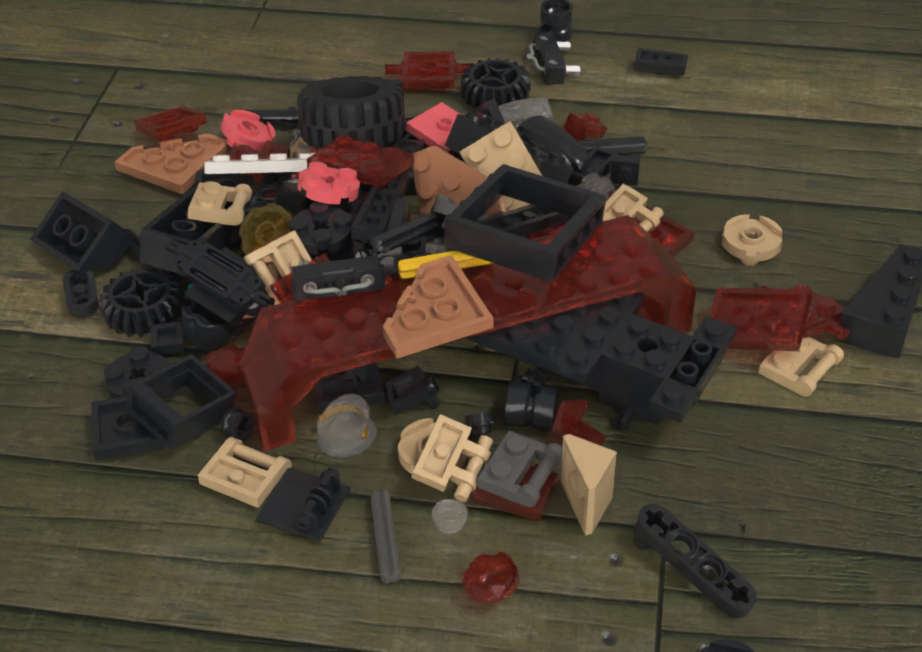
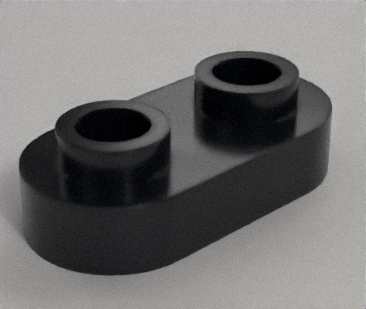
M75 269L69 271L63 278L68 311L75 317H89L99 308L94 274L92 271L83 274Z

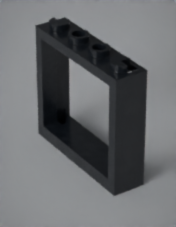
M502 164L494 173L489 174L487 179L480 186H477L472 194L465 200H462L451 214L446 215L442 223V228H445L444 247L552 283L603 223L607 196ZM502 196L572 217L548 245L476 222Z

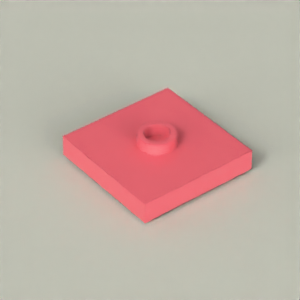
M441 102L408 121L405 130L417 139L424 140V143L429 147L435 145L453 155L456 152L444 145L459 113Z

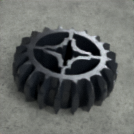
M488 58L487 61L478 60L477 64L472 63L469 68L464 69L461 79V94L463 99L466 100V104L472 105L473 109L495 98L502 113L506 109L513 111L514 106L521 107L522 102L527 101L529 91L531 90L529 72L525 70L524 66H518V62H509V59L499 60L497 58L496 60H491Z
M143 266L141 270L135 271L131 268L129 273L120 272L119 278H110V284L103 286V293L100 294L99 303L101 315L109 329H114L117 334L125 333L128 338L134 334H138L142 338L144 334H151V326L175 322L176 318H180L185 299L183 287L175 275H169L167 270L159 271L155 268L147 270Z

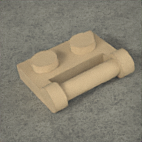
M212 181L200 182L188 207V219L237 226L241 224L244 218L243 209L245 203L251 198L252 189L246 184H239L234 188L221 186L219 183ZM227 201L233 202L232 206L227 210L224 209Z
M295 230L244 257L247 265L252 266L258 278L262 279L265 283L267 294L275 299V304L272 307L275 314L299 302L293 300L291 266H298L300 260L305 265L304 259L308 260L310 264H314ZM271 257L291 292L290 295L287 297L283 296L263 258Z
M793 329L760 364L758 373L801 396L808 397L816 390V383L833 365L839 364L844 357V352L837 345L830 344L827 346ZM814 357L819 359L806 375L798 376Z
M229 437L198 474L199 484L259 508L280 481L287 468L292 467V461L282 456L278 458L242 445V441ZM237 457H238V458H241V459H243V460H246V461L251 462V463H253V464H256V465H258V466L264 467V468H266V469H268V470L266 471V470H264V469L258 468V467H256V466H253V465H251V464H248V463L243 462V461H241V460H238V459H236V458H237Z

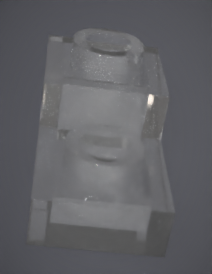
M548 98L522 99L498 106L505 124L511 121L514 128L532 116L539 115L551 121L555 120Z

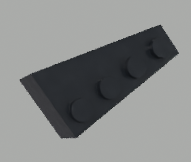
M903 244L899 245L842 313L836 341L900 358L922 287V249Z

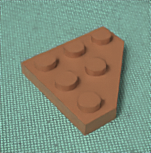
M207 133L198 135L199 140L182 143V138L159 142L160 147L144 149L143 145L131 147L115 161L116 171L184 194L197 182L196 172L204 169V162L212 160V155H227L232 150V147L226 143V139Z
M435 145L410 154L420 214H430L438 194L452 199L454 204L459 206L462 200H465L473 193L477 186H480L487 179V176ZM502 196L484 215L491 217L506 212L504 197Z
M450 255L419 266L414 282L411 286H407L397 302V309L392 318L388 317L384 323L383 336L397 359L493 328V316L453 256Z

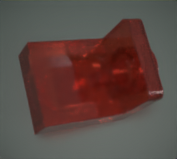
M570 112L563 126L577 141L584 140L586 135L604 137L608 129L599 122L600 117L591 112H585V114Z
M583 399L562 401L556 412V419L551 429L552 432L562 439L564 435L571 434L603 446L606 438L605 435L582 420L588 402Z

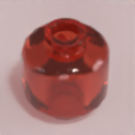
M231 343L209 352L206 356V366L221 380L229 384L232 389L248 382L250 372L253 371V365L244 347L238 348L235 344Z

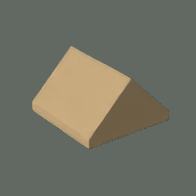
M568 434L563 436L561 484L584 534L589 535L593 533L613 498L617 452Z

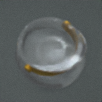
M355 394L340 396L330 403L323 414L319 416L317 443L323 452L329 456L344 458L359 454L372 444L376 437L377 429L375 423L369 417V406L365 399Z

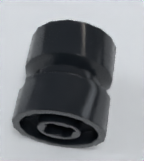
M545 0L540 5V32H553L557 42H569L572 33V4L567 0Z
M510 381L506 400L505 424L525 426L528 422H531L534 428L553 430L557 410L558 387L538 385L536 389H532L530 383Z

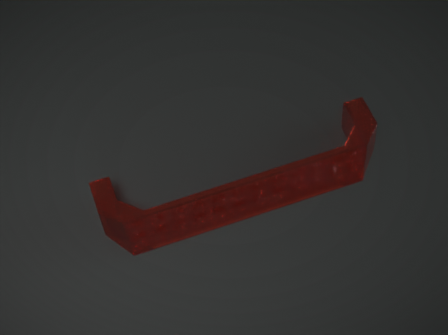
M629 215L603 221L601 226L552 283L495 263L461 269L493 316V328L457 340L635 292L645 294V301L641 308L650 321L683 333L691 332L697 289L669 251ZM558 233L531 240L548 245ZM398 273L386 276V287L381 290L330 298L292 300L260 309L240 366L247 405L254 417L255 427L264 451L297 442L292 409L323 376L395 357L383 336V325L388 317L392 318L397 309V302L407 286L412 285L415 278L403 280Z

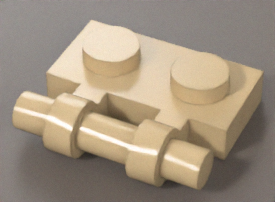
M623 183L606 201L603 223L597 231L612 241L621 234L626 238L621 246L625 251L630 252L634 247H639L644 242L645 235L659 225V219L664 215V212L659 207H654L652 211L645 208L648 198ZM634 218L640 221L637 227L630 223Z
M440 414L411 478L444 492L450 480L458 486L454 497L459 501L466 502L470 493L474 492L477 488V478L482 466L486 465L491 456L489 450L493 440L488 436L482 435L477 444L467 439L472 430L471 427ZM461 454L470 459L465 470L456 466Z

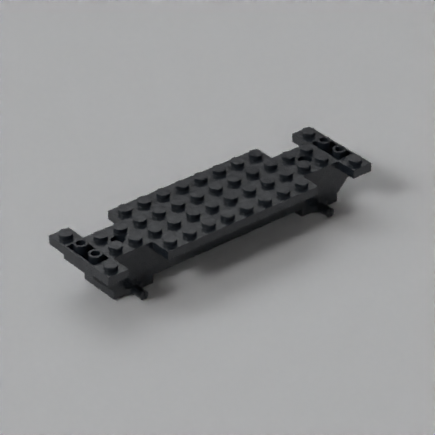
M359 189L356 200L349 202V197L341 198L340 204H328V206L340 208L351 214L352 223H354L369 193ZM422 213L418 218L426 215V213ZM442 225L439 229L402 246V253L423 249V252H426L427 255L456 250L444 247L445 228H442ZM352 239L344 249L329 254V249L318 250L319 255L309 254L313 263L355 258L358 252L361 257V252L368 256L367 250L373 249V246L363 243L361 240ZM495 263L461 269L493 316V328L463 338L535 367L539 366L545 371L598 391V401L612 406L618 411V414L611 423L616 429L619 426V430H624L630 418L644 419L659 425L662 419L666 417L681 423L691 406L696 404L722 363V357L736 337L737 327L707 316L693 336L637 316L636 314L645 301L644 293L568 265L552 283ZM415 278L385 282L386 287L384 289L359 292L349 296L374 311H377L382 305L396 311L397 302L407 286L412 285ZM339 302L335 308V313H342L346 309L347 302Z

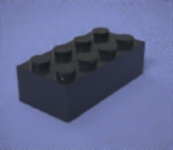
M470 113L469 116L457 114L444 146L460 154L461 150L501 127L502 122L490 116H487L485 119L475 113ZM517 131L542 176L567 183L573 167L564 162L566 158L552 151L549 153L543 151L544 145L528 139V141L522 139L523 134Z
M197 184L141 229L140 262L151 265L155 269H165L178 273L180 276L187 278L174 264L177 255L166 249L167 242L171 244L169 240L173 238L181 244L187 245L195 239L203 245L207 242L222 251L224 248L228 249L238 240L237 227L188 219V207L199 185ZM250 200L245 203L243 210L248 208ZM227 201L224 209L227 210L232 206L233 202Z

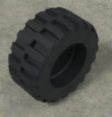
M368 76L334 77L308 84L307 87L301 89L297 96L300 136L309 146H314L317 149H327V151L334 152L336 150L350 152L355 150L366 151V149L371 148L377 149L383 145L388 146L393 141H398L405 132L404 92L392 80Z

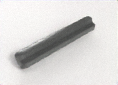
M375 490L371 493L370 498L380 578L386 584L390 582L396 583L401 577L390 495L387 490Z

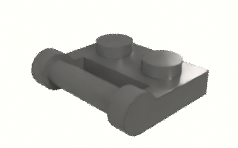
M508 431L477 478V488L523 506L534 507L540 498L539 491L555 465H559L562 462V447L556 443L546 445ZM534 460H541L529 482L520 486V482Z

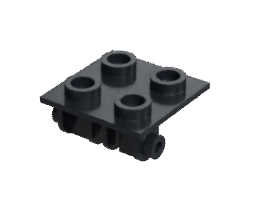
M287 468L258 514L256 521L321 542L350 492L351 486L341 484L340 473L334 468L322 471L320 477Z

